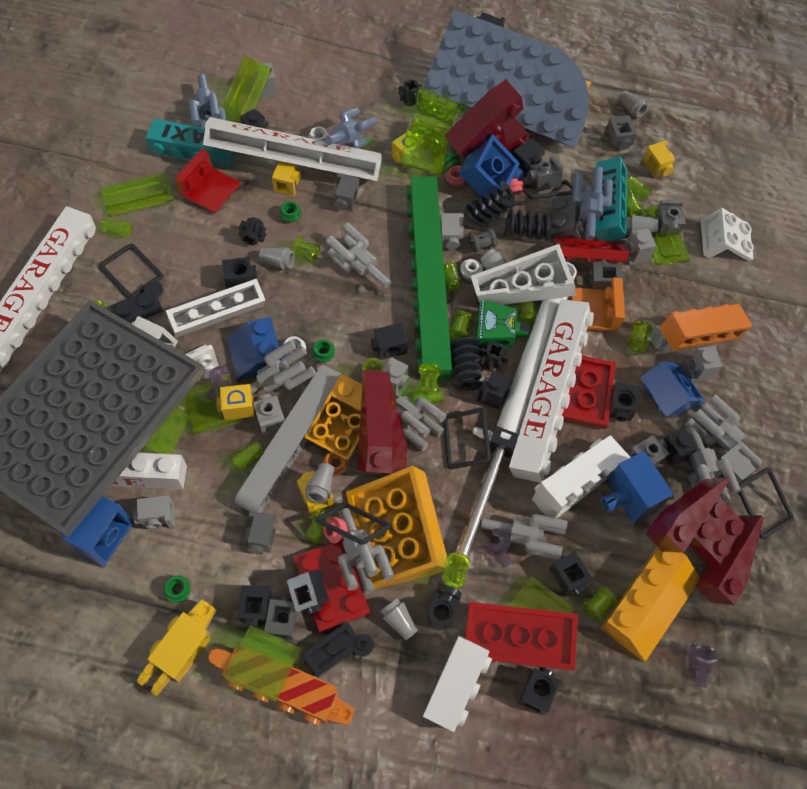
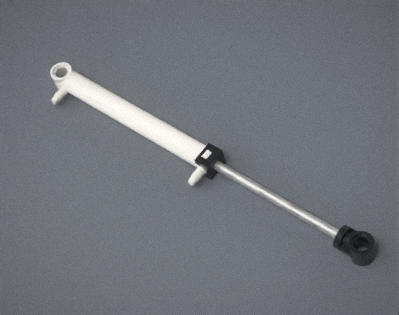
M566 262L574 281L577 273L576 268L573 264ZM568 297L542 300L494 432L488 430L490 451L494 452L448 581L446 585H437L427 612V622L435 630L447 629L455 617L462 596V592L456 589L503 456L511 458L515 449L561 299L567 300ZM474 427L473 434L484 439L483 428ZM436 609H443L447 612L448 618L446 620H438L434 616V611Z

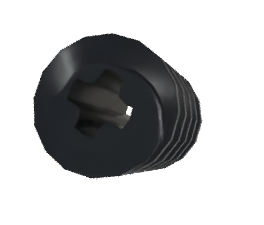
M500 182L502 189L495 185L493 187L494 193L488 190L486 192L487 198L484 195L479 196L480 202L473 200V207L469 204L466 205V212L475 224L484 227L488 222H492L494 218H498L501 213L507 212L508 208L515 206L514 194L506 182Z
M510 208L506 216L504 235L509 230L510 236L513 237L515 232L518 231L519 238H522L524 233L527 232L528 239H531L533 233H535L537 240H539L541 235L544 234L545 241H548L552 218H549L548 213H544L541 218L540 212L537 211L532 217L531 211L528 210L523 216L520 209L514 215L513 209Z
M462 337L454 340L450 345L452 385L457 389L473 391L479 389L482 385V382L478 381L482 378V374L479 372L481 365L478 364L481 361V357L478 355L480 353V348L477 347L480 344L478 338Z

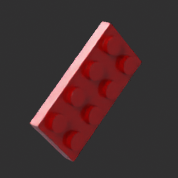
M469 602L466 639L489 650L488 657L492 658L491 661L575 671L578 614Z

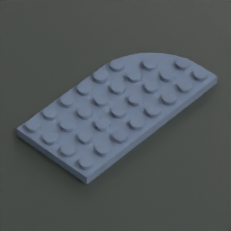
M454 10L423 90L471 109L488 91L507 79L522 97L524 110L515 118L523 128L575 149L587 120L589 95L585 78L571 57L552 45Z

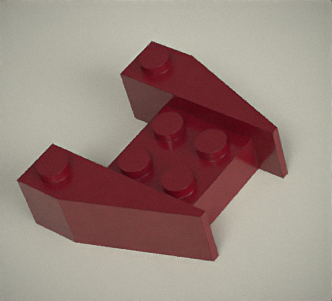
M507 79L488 91L444 135L459 154V166L462 167L467 156L491 134L512 155L515 149L529 141L528 132L515 118L524 110L522 97Z
M728 478L704 479L659 513L645 535L662 552L684 553L689 545L708 565L696 587L711 603L735 606L749 579L764 517L762 515L738 516L724 502L720 495L729 482Z

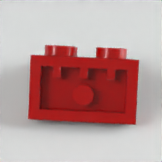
M203 149L175 177L180 196L214 214L218 212L240 186L238 180L213 168L209 153Z

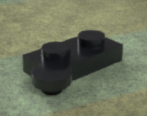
M150 281L145 285L143 293L113 304L109 308L113 314L129 323L135 322L137 316L143 319L163 312L158 299L163 294V286L158 281Z
M346 622L304 652L302 656L315 676L320 678L353 653L360 657L370 655L374 648V642L369 635L360 634L356 636L350 624Z

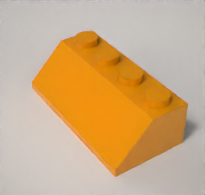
M656 547L600 626L601 630L642 662H646L700 579L688 557L683 553L662 552Z

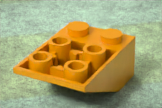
M341 374L304 438L349 461L359 447L362 384Z

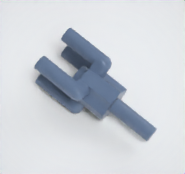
M199 74V89L196 95H194L195 100L189 101L192 125L205 128L206 121L210 117L227 121L225 109L218 106L217 95L213 90L208 89L206 75Z
M354 107L340 114L342 123L334 126L332 134L325 137V143L327 145L337 143L341 146L350 143L351 147L360 149L371 142L369 136L359 139L361 131L376 125L377 118L373 116L357 123L351 118L359 115V108Z
M602 167L594 168L593 187L590 185L585 186L584 192H582L583 175L580 173L574 175L573 201L581 203L580 217L583 220H587V240L595 239V224L603 215V207L609 208L612 205L613 181L611 179L604 180L602 194Z

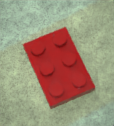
M554 237L553 246L560 245L565 260H575V257H580L589 262L606 259L608 263L618 264L620 261H627L629 252L617 241Z
M582 356L580 366H576L575 385L573 388L570 387L568 393L570 395L568 408H564L562 413L563 421L607 429L616 362Z
M343 539L338 543H330L294 557L299 575L320 569L324 571L322 578L330 601L323 603V610L313 613L320 634L342 626L346 622L350 623L368 616L371 613L353 566L351 567L358 588L349 591L338 563V557L346 554Z

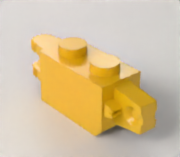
M201 600L188 614L183 612L180 617L176 616L168 625V632L164 638L157 640L149 651L150 656L147 659L150 662L140 674L137 683L141 686L146 684L158 668L163 673L151 689V693L155 696L161 693L171 678L180 682L210 641L207 627L216 612L215 608L206 601Z

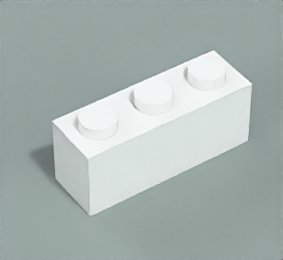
M458 636L423 717L452 732H455L457 726L462 728L469 711L465 710L466 704L469 699L474 701L480 688V684L476 683L480 673L486 674L492 658L488 657L490 651Z

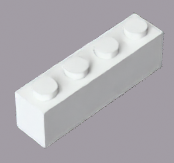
M257 279L166 310V317L175 338L263 307L265 298Z

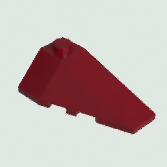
M363 370L357 471L395 473L407 468L408 447L389 372Z

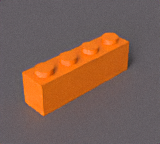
M724 304L714 308L708 306L704 309H690L686 312L674 311L668 314L665 318L666 320L659 326L671 350L736 340L753 327L740 304Z

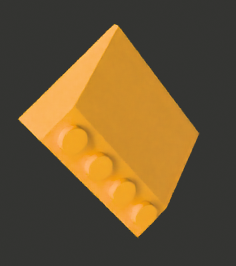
M410 466L346 492L350 505L374 515L391 525L390 529L370 541L372 546H383L394 573L392 579L384 580L375 558L374 562L378 573L370 576L375 589L426 578L450 569L424 471ZM350 510L357 531L365 530L369 536L383 527Z

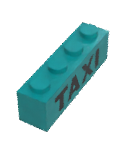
M154 118L146 135L149 151L152 153L192 160L203 149L209 153L211 164L218 167L232 168L238 153L203 145L205 128Z
M618 156L596 162V167L603 168L602 194L604 180L611 179L613 181L612 205L609 208L603 207V215L595 224V236L598 240L616 241L626 239L627 168L622 157Z

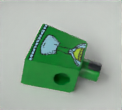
M480 300L476 326V338L479 339L480 344L477 347L480 349L485 348L488 341L490 343L499 341L503 348H511L515 336L528 337L530 325L529 323L516 322L517 310L515 308Z

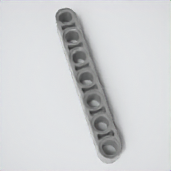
M324 364L320 366L316 375L312 378L242 485L235 498L236 505L249 512L262 513L308 440L304 438L342 373Z

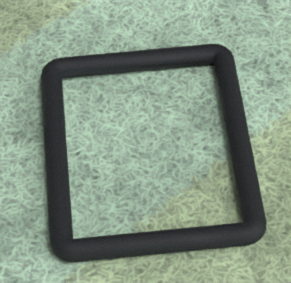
M562 180L561 184H566L571 189L569 191L532 195L527 188H535L533 184H524L522 187L523 193L529 199L573 195V185L568 180Z
M128 244L100 263V269L128 298L144 292L145 285L133 294H130L105 265L132 248L158 275L151 281H160L163 278L162 272L134 244Z
M480 407L447 415L443 421L447 467L449 469H457L489 462L491 455L485 409ZM481 412L486 458L452 464L448 420Z
M768 467L739 483L741 491L738 492L748 515H754L742 488L768 473L789 518L765 533L761 530L759 536L761 539L767 538L794 520V515L772 469Z
M341 503L316 518L318 524L361 545L368 543L391 527L390 523L348 503ZM343 508H349L351 511L383 527L366 538L360 539L323 519Z

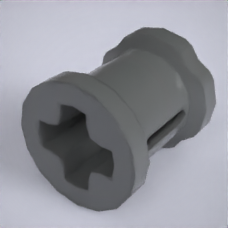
M487 228L485 232L478 234H469V244L474 253L479 252L480 249L490 246L493 248L497 246L496 235L492 228Z

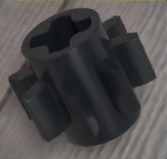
M410 79L404 81V86H399L398 94L400 95V101H403L408 106L418 105V99H423L424 91H422V84Z
M251 217L246 222L241 221L238 227L240 231L238 235L241 236V240L245 244L254 246L257 245L258 241L264 242L267 228L264 227V223L260 219Z
M488 341L486 347L480 349L479 355L482 356L480 364H485L488 371L496 368L500 371L502 363L507 364L509 357L505 354L508 348H503L499 341L496 343Z

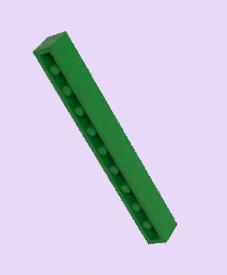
M437 176L411 177L410 186H406V198L411 201V203H407V216L412 218V221L408 222V233L413 235V239L409 241V251L414 253V258H411L410 268L411 272H415V277H412V291H416V297H413V311H417L418 316L414 317V331L419 333V337H415V351H420V358L416 359V370L421 372V381H450L452 365Z

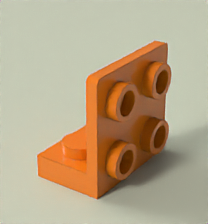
M613 278L610 286H607L605 290L575 288L576 296H571V300L588 302L590 312L594 314L592 326H588L587 330L618 332L625 319L623 279Z

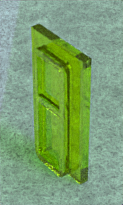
M244 55L222 105L225 109L226 118L241 124L240 116L255 109L272 68Z
M165 172L101 187L103 203L105 204L108 217L174 202L170 190L171 186L168 183Z
M658 205L638 210L637 215L655 219V211ZM658 232L651 233L656 244L652 254L655 266L689 262L690 258L681 233L676 235L658 234Z

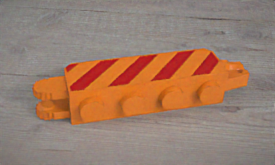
M243 645L235 648L233 654L218 648L211 650L208 660L215 668L218 667L219 670L224 671L223 677L229 680L227 685L233 689L242 692L245 687L254 691L252 697L265 703L272 699L279 703V709L292 715L295 710L305 714L304 720L317 726L320 725V722L327 724L328 721L349 726L353 718L355 708L339 699L336 687L328 682Z

